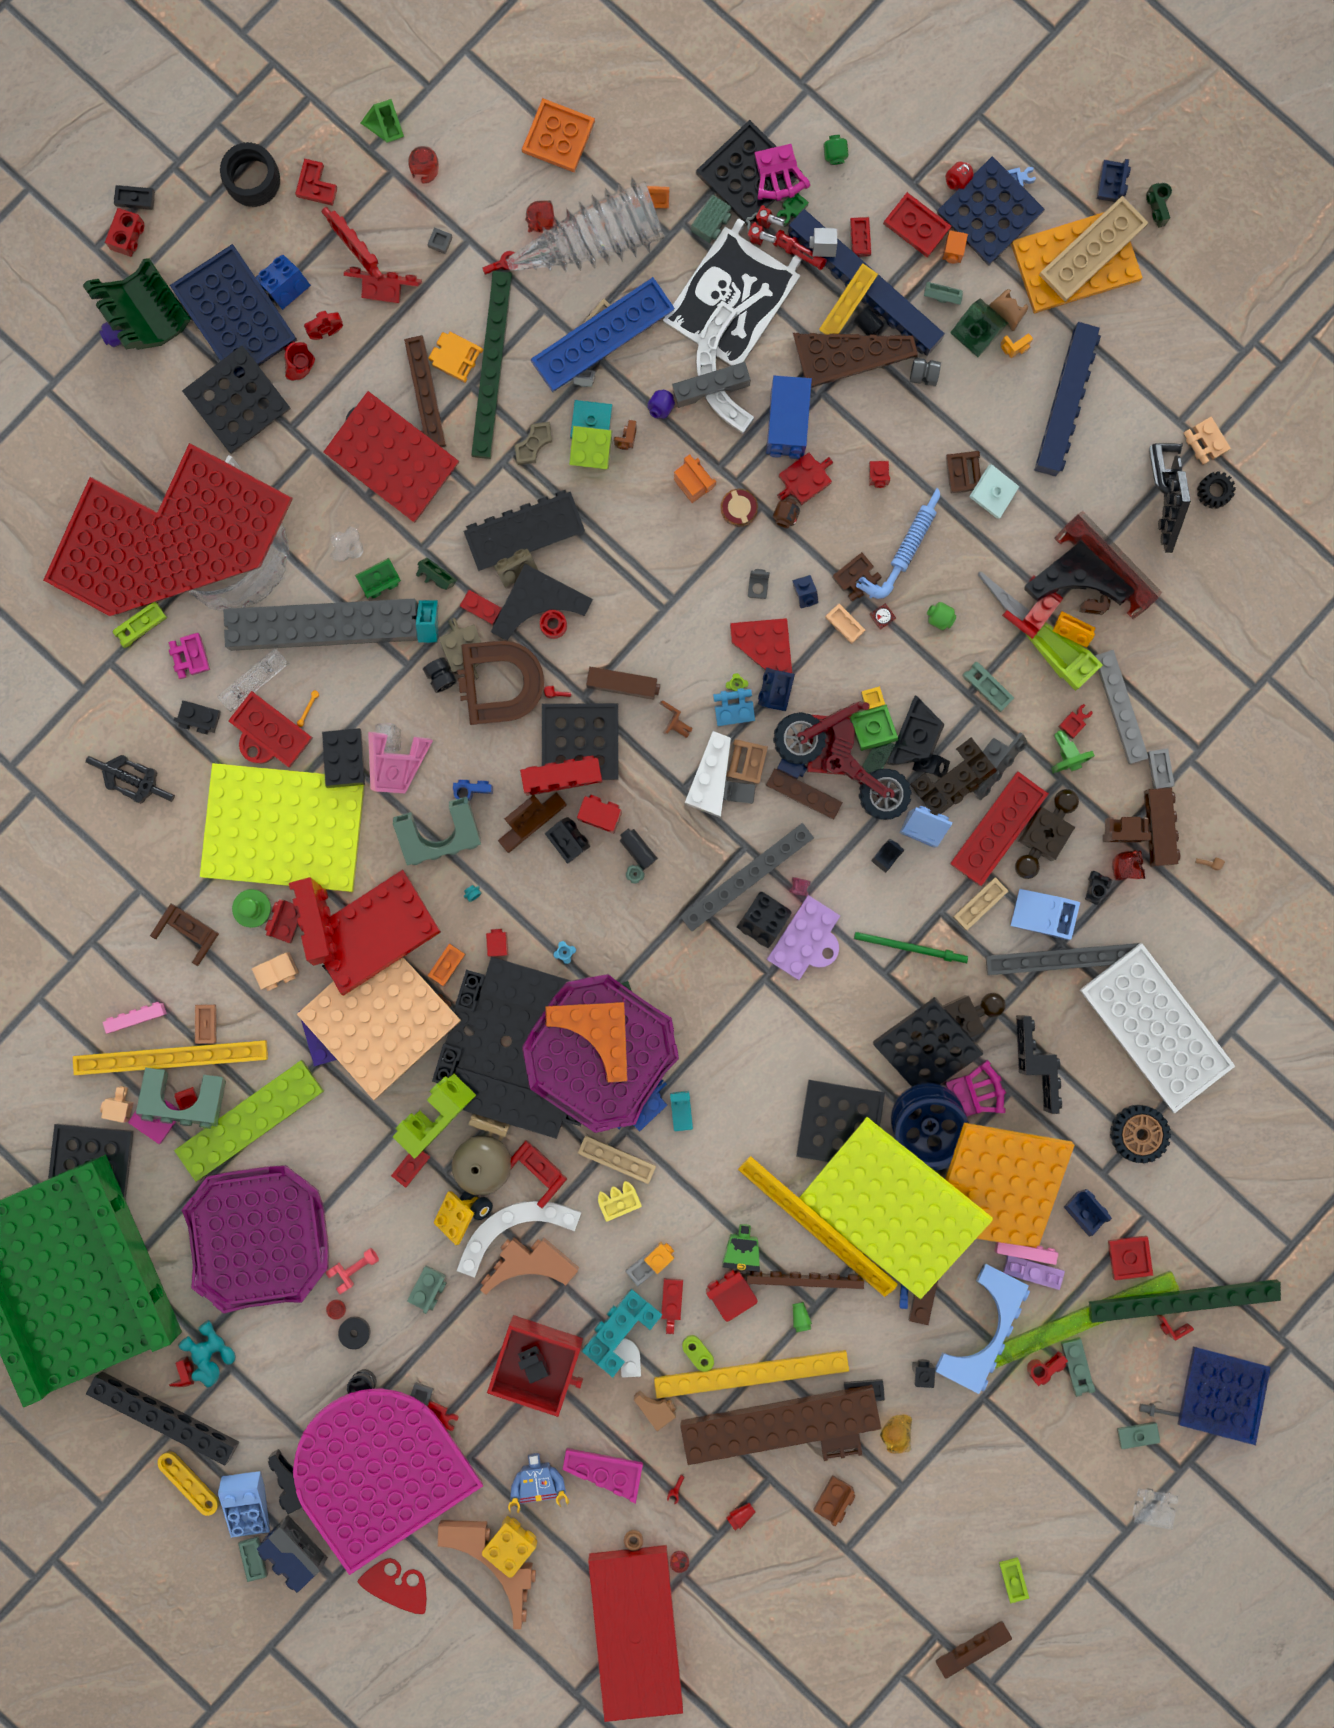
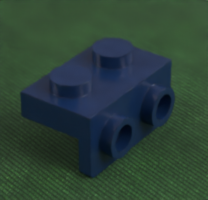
M1125 159L1123 163L1109 160L1102 162L1096 199L1116 202L1122 196H1126L1128 190L1126 178L1129 177L1131 167L1128 166L1129 159Z
M1088 1189L1076 1192L1064 1206L1065 1210L1089 1237L1093 1236L1105 1222H1109L1112 1219L1107 1209L1096 1200L1095 1195Z

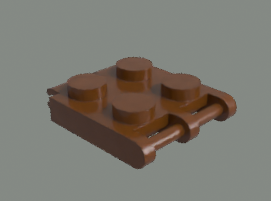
M859 1434L821 1440L824 1461H828V1458L841 1457L842 1459L845 1456L855 1454L862 1456ZM857 1448V1450L844 1452V1450ZM840 1451V1453L827 1454L828 1452Z

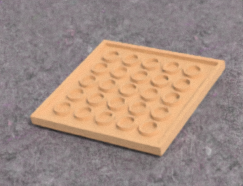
M404 957L344 996L340 994L333 981L297 1014L373 1100H376L461 1022L459 1017Z

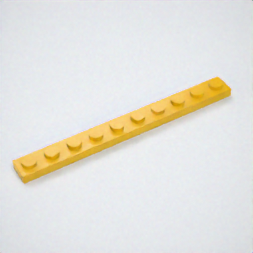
M267 1040L72 1056L74 1075L145 1070V1068L160 1069L268 1060Z
M750 1156L740 1165L738 1170L881 1295L885 1297L896 1289L898 1283Z
M843 1350L716 1368L706 1372L694 1371L654 1377L656 1397L664 1398L848 1372L849 1366L847 1352Z

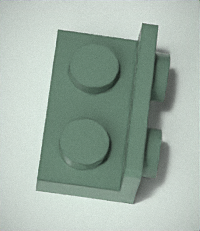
M426 1265L407 1302L419 1307L425 1314L429 1309L433 1311L438 1301L435 1299L437 1293H442L447 1284L444 1282L446 1275Z

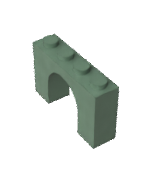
M468 797L449 801V810L455 829L443 841L433 842L423 838L418 832L412 812L393 817V827L407 865H418L428 859L436 860L442 855H453L460 850H470L481 845V837Z
M145 1068L136 1114L141 1117V1120L152 1122L153 1119H160V1122L172 1124L173 1121H177L183 1126H192L193 1123L200 1124L199 1127L207 1129L218 1125L226 1080L223 1077L203 1075L200 1094L195 1104L188 1109L176 1111L168 1108L164 1099L168 1073L161 1069Z

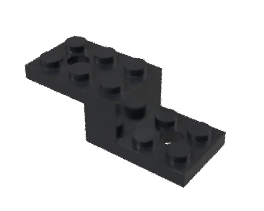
M1016 1015L1019 1073L1024 1075H1042L1043 1111L1051 1114H1060L1059 1109H1062V1098L1059 1097L1061 1079L1058 1077L1060 1059L1057 1058V1054L1033 1053V1051H1036V1041L1032 1037V1031H1035V1021L1032 1020V1016Z

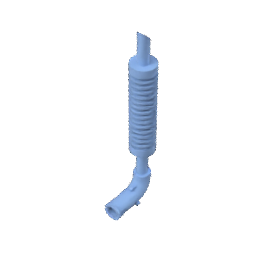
M938 488L933 493L928 505H922L917 513L914 522L908 530L909 532H907L891 562L894 568L887 581L880 587L877 584L874 585L865 577H861L858 580L861 584L857 583L856 587L870 595L869 598L883 599L892 592L893 584L900 571L906 572L917 548H919L924 535L937 514L934 508L940 498Z

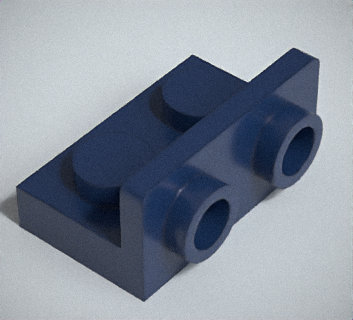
M767 667L763 675L762 688L758 695V705L786 711L795 674Z

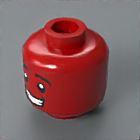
M962 161L955 163L945 175L948 187L955 191L964 189L974 176L972 166Z

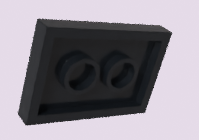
M361 728L322 732L326 788L365 785Z

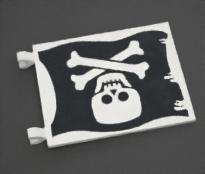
M739 218L732 230L724 227L673 304L674 311L663 319L664 323L699 345L701 333L710 316L721 301L727 303L737 311V315L723 333L717 348L716 357L730 366L745 361L800 278V275L795 271L800 266V261L802 260L795 255L789 266H785L739 236L745 227V222Z

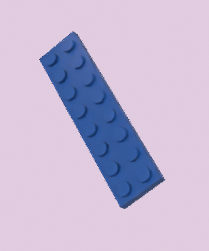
M652 277L531 358L530 361L550 390L554 392L670 314L675 308L654 277Z

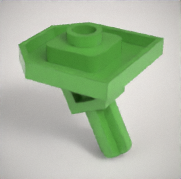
M1059 730L1054 737L1060 746V754L1063 761L1057 763L1051 770L1053 774L1071 769V772L1082 768L1081 764L1089 761L1095 755L1093 751L1080 754L1074 742H1070L1065 731Z

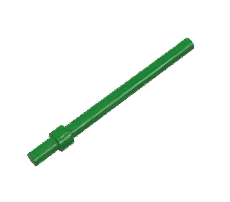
M859 932L854 934V939L943 958V961L948 962L957 961L966 964L968 962V956L956 954L954 951L947 949L942 951Z

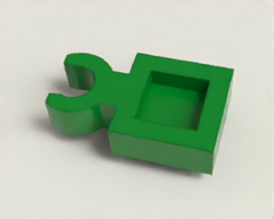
M799 193L795 194L793 198L788 197L782 204V208L785 210H780L776 217H786L784 226H787L790 223L791 216L796 218L803 209H806L809 202Z

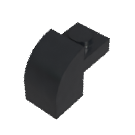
M537 1346L518 1354L521 1360L518 1364L521 1370H525L530 1384L551 1375L545 1359Z

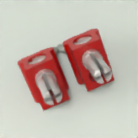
M764 205L760 207L758 213H754L752 217H747L746 219L751 244L761 246L763 240L775 243L776 236L765 233L763 227L769 229L771 223L780 226L784 225L785 221L773 216L771 210L765 208ZM756 216L758 225L756 222L752 223V226L750 228L751 223L749 220L754 219Z

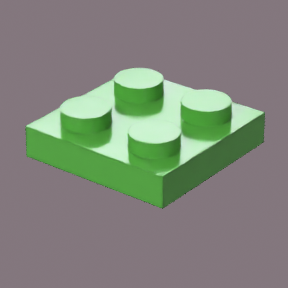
M887 705L858 712L850 717L861 751L898 741Z

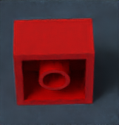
M594 795L585 796L577 815L578 821L614 834L622 815L619 805L610 801L607 804L602 803L601 798Z

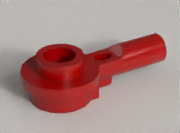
M513 251L504 252L501 255L500 261L482 267L484 274L486 275L502 268L504 270L515 269L519 264L518 255Z

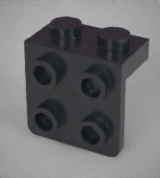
M759 892L736 928L756 940L760 945L769 948L790 917L791 910L766 893Z

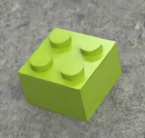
M573 426L569 465L609 469L613 431Z

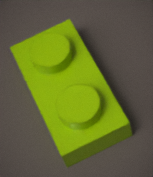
M1018 1557L999 1562L1009 1602L1015 1603L1029 1599Z

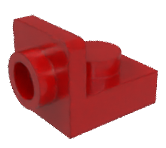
M870 461L869 486L874 485L875 488H884L886 485H889V461Z

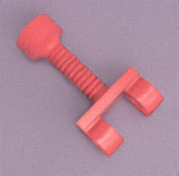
M370 1248L364 1252L362 1259L344 1270L339 1262L325 1273L328 1278L339 1273L344 1283L338 1286L336 1290L339 1294H342L354 1285L349 1276L367 1264L374 1265L379 1261L376 1252Z

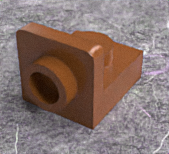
M629 420L628 426H624L623 437L626 438L614 437V445L622 450L633 449L637 430L636 421Z

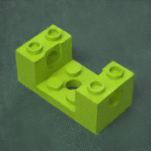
M455 1074L449 1078L445 1076L429 1091L432 1095L427 1101L440 1113L434 1123L419 1110L415 1115L411 1113L395 1128L397 1132L393 1138L414 1159L433 1142L476 1096Z

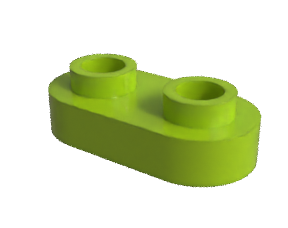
M687 1336L682 1343L684 1353L698 1370L702 1372L711 1370L714 1365V1357L697 1336ZM691 1343L696 1345V1348L693 1350L688 1347ZM707 1359L708 1363L706 1365L701 1364V1360Z

